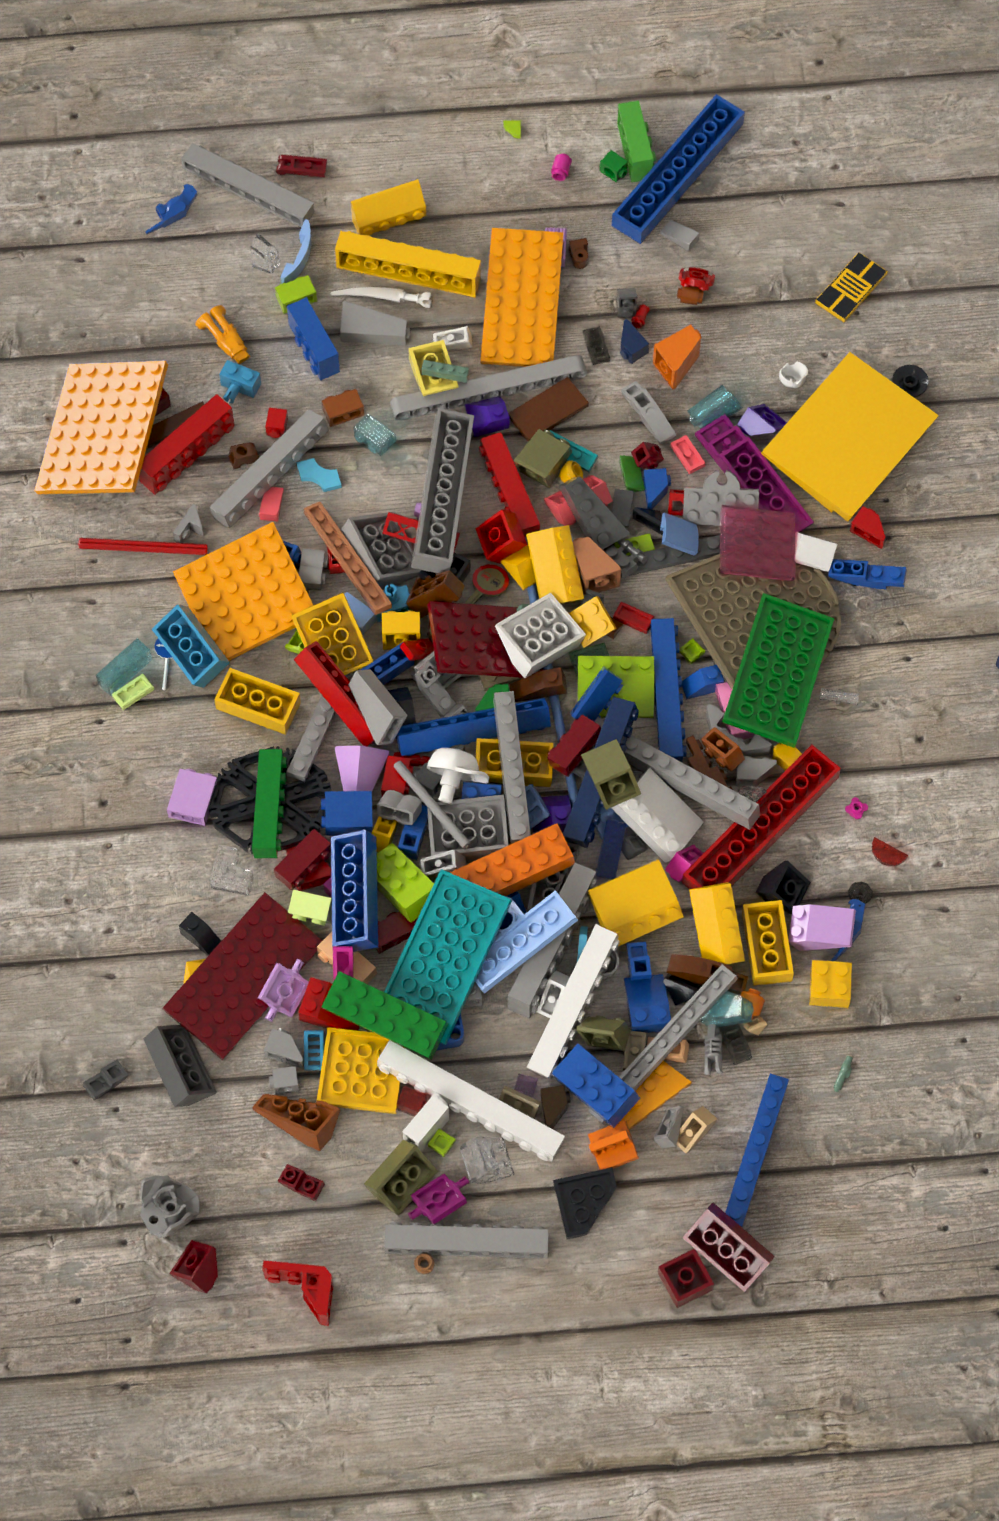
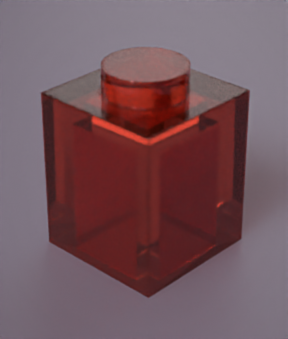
M404 1086L396 1103L397 1110L415 1117L427 1103V1095Z

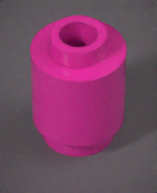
M562 153L555 156L551 174L552 178L557 181H564L568 177L572 159L567 154Z

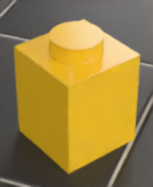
M778 743L773 748L772 759L777 760V764L786 771L802 753L796 747L793 748Z

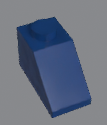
M666 468L644 470L643 480L647 509H653L667 494L668 486H671V477L667 475Z
M717 665L699 669L682 681L686 700L714 693L716 684L724 683V679Z

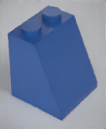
M325 791V798H321V810H325V816H321V827L325 828V835L338 836L361 830H367L372 833V791Z

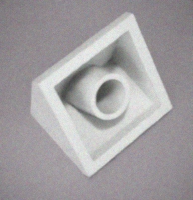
M796 532L793 562L829 572L837 544Z

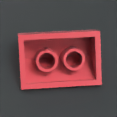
M593 475L583 478L585 483L606 506L613 502L605 481ZM561 490L544 498V502L558 523L564 526L576 523V519Z

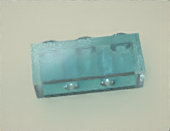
M138 638L135 639L96 674L98 685L112 696L114 692L124 686L152 660L150 649Z

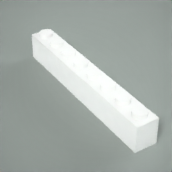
M595 924L527 1066L529 1070L547 1079H551L553 1076L552 1072L558 1066L560 1058L564 1059L568 1051L567 1043L569 1040L572 1041L577 1032L575 1027L578 1022H582L586 1013L583 1010L586 1004L590 1005L594 997L592 991L595 986L598 987L603 978L601 973L604 968H608L611 961L609 956L612 950L616 951L620 940H617L618 935Z

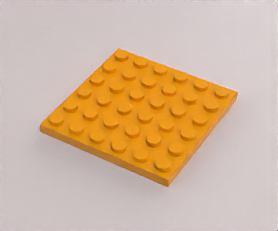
M274 522L173 571L190 610L228 661L296 628L291 615L313 606Z

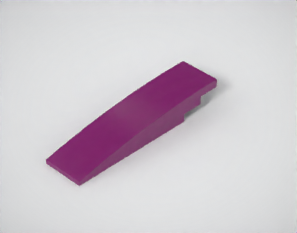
M726 414L695 432L696 438L724 474L728 470L736 475L740 488L759 489L758 514L783 542L795 536L796 532L800 533L814 523L750 437H746L737 425L734 426Z

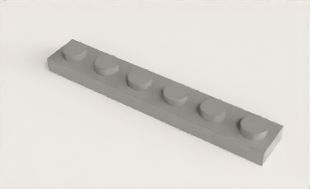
M322 695L287 770V776L304 782L336 713Z

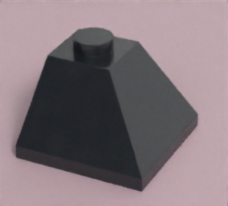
M785 860L763 876L755 893L765 902L782 900L783 910L792 914L793 906L800 905L811 882L789 861Z

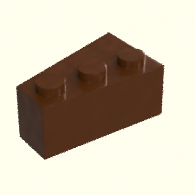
M450 570L437 573L436 577L433 578L429 575L426 576L425 580L421 578L416 579L405 604L413 611L420 612V618L429 615L427 604L430 601L451 603L453 601L457 602L462 597L465 585Z

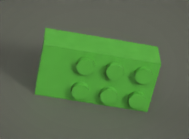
M638 100L618 104L617 126L625 159L628 161L627 167L631 182L641 181L654 167V162H656L655 151H651L652 139L651 136L647 135V132H649L648 123L644 122Z

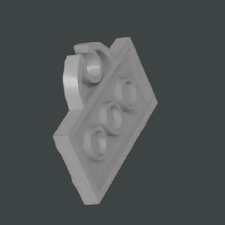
M715 470L707 476L703 487L684 486V520L696 525L757 527L759 489L740 488L739 480L732 472L726 470L725 475L728 480L724 484L717 482L719 470Z

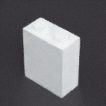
M433 1095L402 1131L403 1140L415 1144L423 1152L439 1128L442 1129L449 1121L448 1103L441 1097L436 1098Z

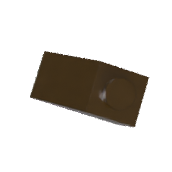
M564 1085L540 1089L545 1125L551 1129L554 1128L567 1111V1103H571L569 1091L565 1092Z

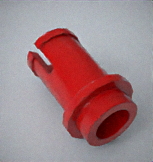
M639 305L636 315L631 319L632 325L635 328L640 329L645 325L646 316L650 311L648 306Z

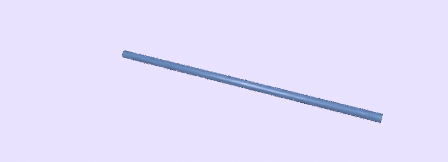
M535 583L527 588L530 604L539 600ZM552 663L543 667V670L553 669ZM555 695L549 696L559 743L561 736L566 733L559 696ZM572 772L569 777L565 776L571 808H573L578 794L575 775Z

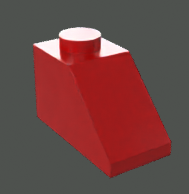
M862 506L851 522L850 532L882 549L886 537L880 517L874 510Z

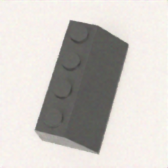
M181 1025L157 1026L143 1038L174 1107L190 1106L217 1093L193 1039Z

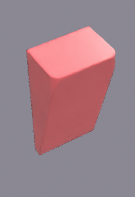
M271 487L264 493L259 512L260 520L278 522L284 488Z

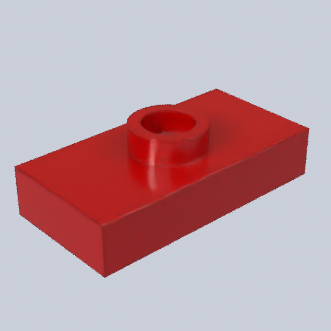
M428 638L404 641L400 645V648L410 661L424 659L434 651L433 644Z

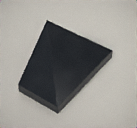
M639 507L633 509L632 518L663 535V531L660 530L662 514L659 510Z
M669 973L663 981L675 1006L689 1001L702 987L699 984Z

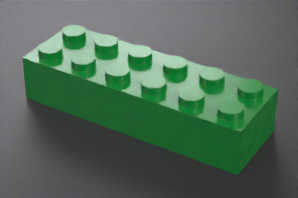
M340 971L322 1005V1008L430 1060H432L449 1025L446 1021Z

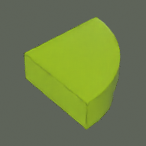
M503 120L504 130L511 134L512 137L521 139V120Z

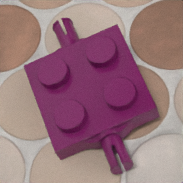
M445 1174L437 1177L411 1194V1198L417 1205V1208L409 1212L408 1216L413 1221L423 1214L433 1224H436L467 1203L460 1189L469 1184L468 1179L464 1176L455 1183Z

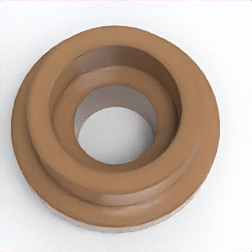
M425 1253L418 1255L414 1261L416 1271L421 1274L430 1273L435 1265L433 1257ZM426 1261L428 1266L422 1267L420 1264Z

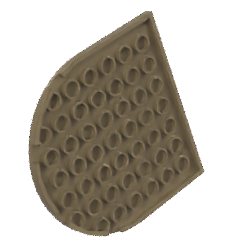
M772 545L740 546L669 574L665 578L731 689L733 688L763 593L834 618L821 664L830 655L837 642L841 628V616L838 607L839 602L834 589L819 569L793 562L794 552Z

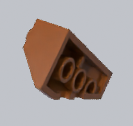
M263 1094L252 1107L255 1112L303 1144L318 1151H321L332 1138L340 1113V1108L324 1101L317 1100L316 1103L306 1102V1099L302 1098L290 1100L286 1096Z

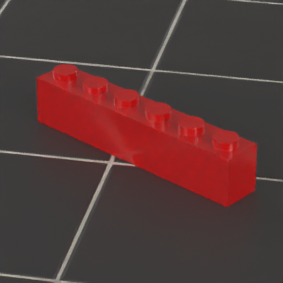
M499 432L481 438L480 446L478 447L481 457H485L486 470L491 472L493 476L491 481L494 488H498V498L500 503H504V510L516 513L525 537H527L526 534L540 531L539 520L502 433Z
M317 641L305 647L294 658V661L358 741L366 747L375 742L349 687L350 681Z

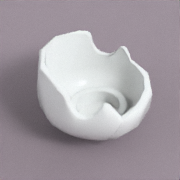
M798 361L794 365L787 363L779 372L780 381L789 388L802 386L808 376V368Z

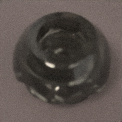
M855 882L849 888L848 896L850 900L857 899L867 904L873 896V891L867 883Z

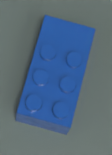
M307 297L288 305L289 326L295 335L297 346L303 349L302 353L305 360L311 363L310 368L314 376L317 375L321 381L339 373L338 352Z
M579 1044L570 1051L552 1072V1075L558 1082L564 1085L565 1088L613 1128L640 1099L634 1089Z

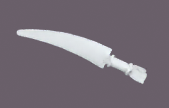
M360 287L331 292L332 296H365L399 303L401 300L403 302L407 300L417 304L420 303L423 307L430 308L432 300H430L431 293L429 292L416 295L396 288Z

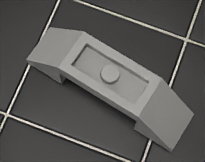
M430 661L425 663L415 673L419 690L442 718L469 713L464 705L455 703L438 681L441 675L437 673V670Z
M711 704L707 705L706 717L709 731L716 727L740 747L743 756L757 757L771 753L772 743L768 738L756 734L747 745L743 739L731 735L726 728H720L724 717L722 709Z

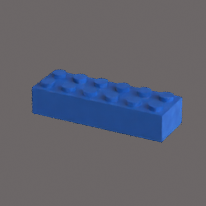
M367 830L331 837L332 947L353 946V952L377 948L376 837Z

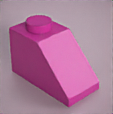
M694 844L676 852L665 868V871L669 873L672 879L681 882L685 871L703 852Z

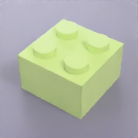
M293 890L288 913L293 915L292 918L306 922L308 918L312 919L311 922L322 926H325L326 923L331 924L332 898Z

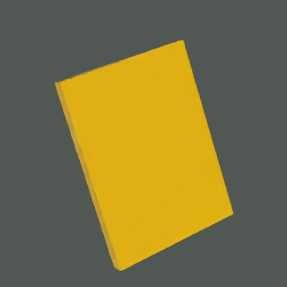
M849 352L765 447L761 454L831 513L834 510L848 522L939 415Z

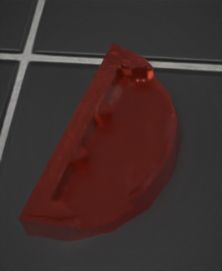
M874 837L872 854L881 864L898 866L908 858L909 855Z

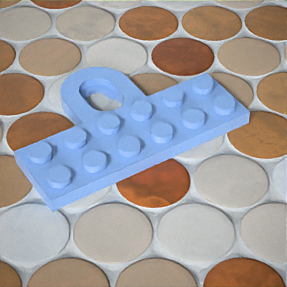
M556 891L547 896L526 914L512 900L507 913L512 915L513 921L508 928L499 929L475 981L484 994L578 921Z

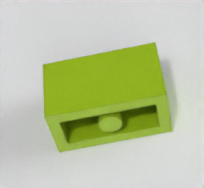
M309 275L298 277L293 281L281 283L275 287L276 298L284 314L288 313V305L306 297L310 304L317 302V293Z

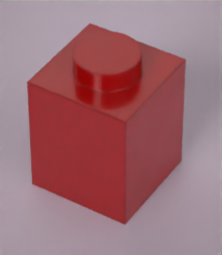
M269 407L265 425L267 436L279 438L286 432L288 422L286 409Z

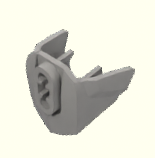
M154 1175L142 1180L140 1188L142 1202L140 1216L151 1235L159 1238L170 1236L199 1215L200 1204L198 1195L186 1185L171 1179L169 1176ZM152 1219H158L156 1224H151Z

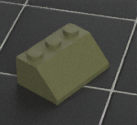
M402 1140L364 1185L376 1199L399 1216L412 1201L411 1194L424 1187L438 1171L415 1144Z

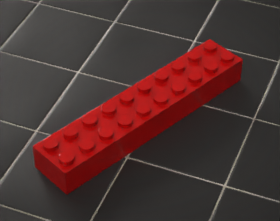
M811 744L761 795L762 797L755 801L759 804L760 816L752 828L749 830L734 822L685 871L682 877V884L688 889L728 882L731 883L732 887L839 778L841 768Z

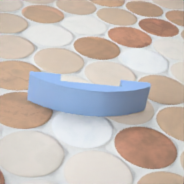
M305 219L299 232L300 243L302 244L294 264L286 263L280 277L281 283L295 280L308 261L311 251V231L309 220Z

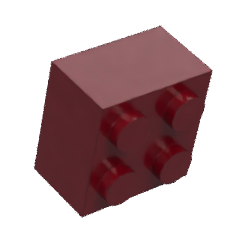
M695 1249L658 1266V1275L676 1308L713 1290L714 1282Z

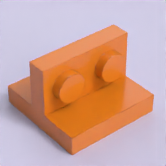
M625 1120L619 1122L615 1128L610 1125L588 1134L591 1143L588 1145L591 1153L596 1157L600 1170L611 1167L613 1169L639 1159Z

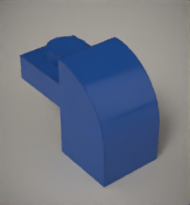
M646 941L627 943L628 968L631 981L651 979V965Z

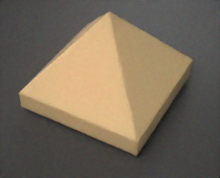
M758 1016L743 1022L742 1025L750 1033L759 1036L767 1026V1023Z

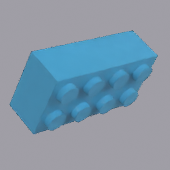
M177 604L152 628V631L194 686L204 688L230 663L189 607Z

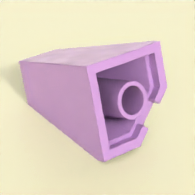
M361 745L335 746L343 791H372L387 760L389 751Z

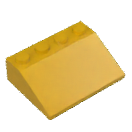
M344 592L291 615L304 647L317 641L344 675L363 668L374 661Z
M658 859L588 890L600 926L618 935L617 940H620L618 946L684 917L678 899Z

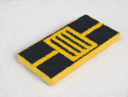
M858 252L821 293L815 303L842 322H845L885 278L888 271Z

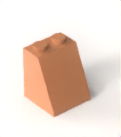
M580 537L572 541L584 596L586 589L600 593L620 587L621 568L589 537Z

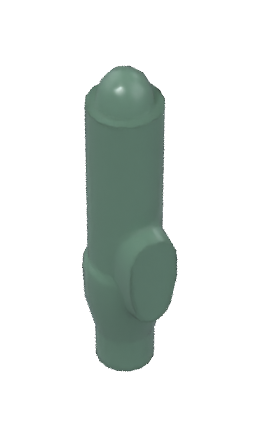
M847 1056L841 1066L834 1085L835 1092L841 1090L845 1079L851 1073V1062L853 1060L851 1056Z

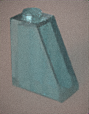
M722 384L687 412L691 416L688 419L693 426L703 428L722 415L726 414L728 417L743 408L735 396Z
M726 991L703 1016L700 1022L706 1026L716 1024L718 1027L752 1022V1002L742 996Z

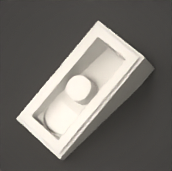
M468 326L433 333V341L444 340L447 350L472 348V334Z

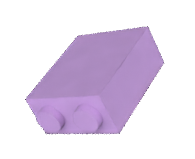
M180 769L167 807L168 817L206 826L217 777L210 773H197L193 769Z

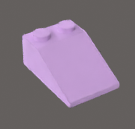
M811 904L793 906L788 941L799 951L852 947L856 910Z

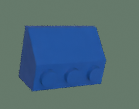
M603 666L570 712L571 716L579 719L581 715H584L594 722L598 717L601 718L599 713L602 709L606 710L612 701L610 698L614 693L618 694L622 689L623 685L621 683L623 680Z

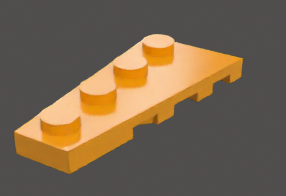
M662 1061L637 1088L635 1092L640 1099L621 1121L625 1120L629 1130L632 1129L654 1110L659 1109L669 1099L678 1095L681 1090L690 1086L692 1082Z

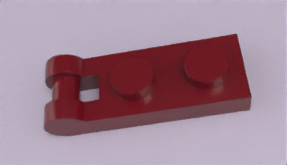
M284 154L278 156L279 165L276 168V173L279 175L293 174L325 178L327 159Z

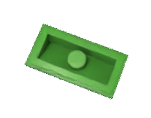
M621 455L619 462L625 489L634 492L644 491L641 470L637 467L633 456Z

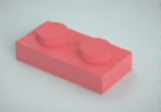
M687 435L670 443V447L689 474L705 467V461Z

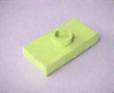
M141 674L114 692L112 697L121 709L125 710L152 692L154 687L146 676Z

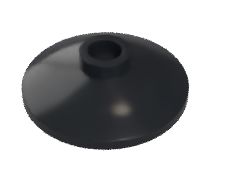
M904 365L894 372L892 382L911 396L917 397L926 391L929 379L922 368L916 365Z

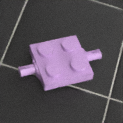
M296 959L292 969H287L281 964L276 963L258 998L270 1007L265 1017L268 1021L273 1022L277 1012H281L291 1018L294 1015L309 983L299 974L304 964L301 960Z

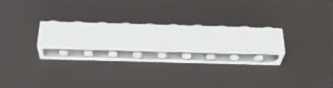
M389 1040L378 1058L377 1066L383 1073H391L396 1076L398 1081L413 1085L414 1089L420 1093H427L431 1097L434 1095L436 1098L441 1097L448 1103L452 1111L462 1112L467 1115L466 1117L469 1120L484 1124L487 1130L502 1134L501 1136L505 1140L510 1142L513 1140L523 1150L533 1151L537 1154V1157L544 1161L549 1160L552 1162L564 1141V1135Z

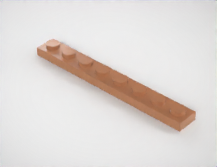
M319 501L305 507L304 514L373 613L377 615L391 609L392 603L322 503Z

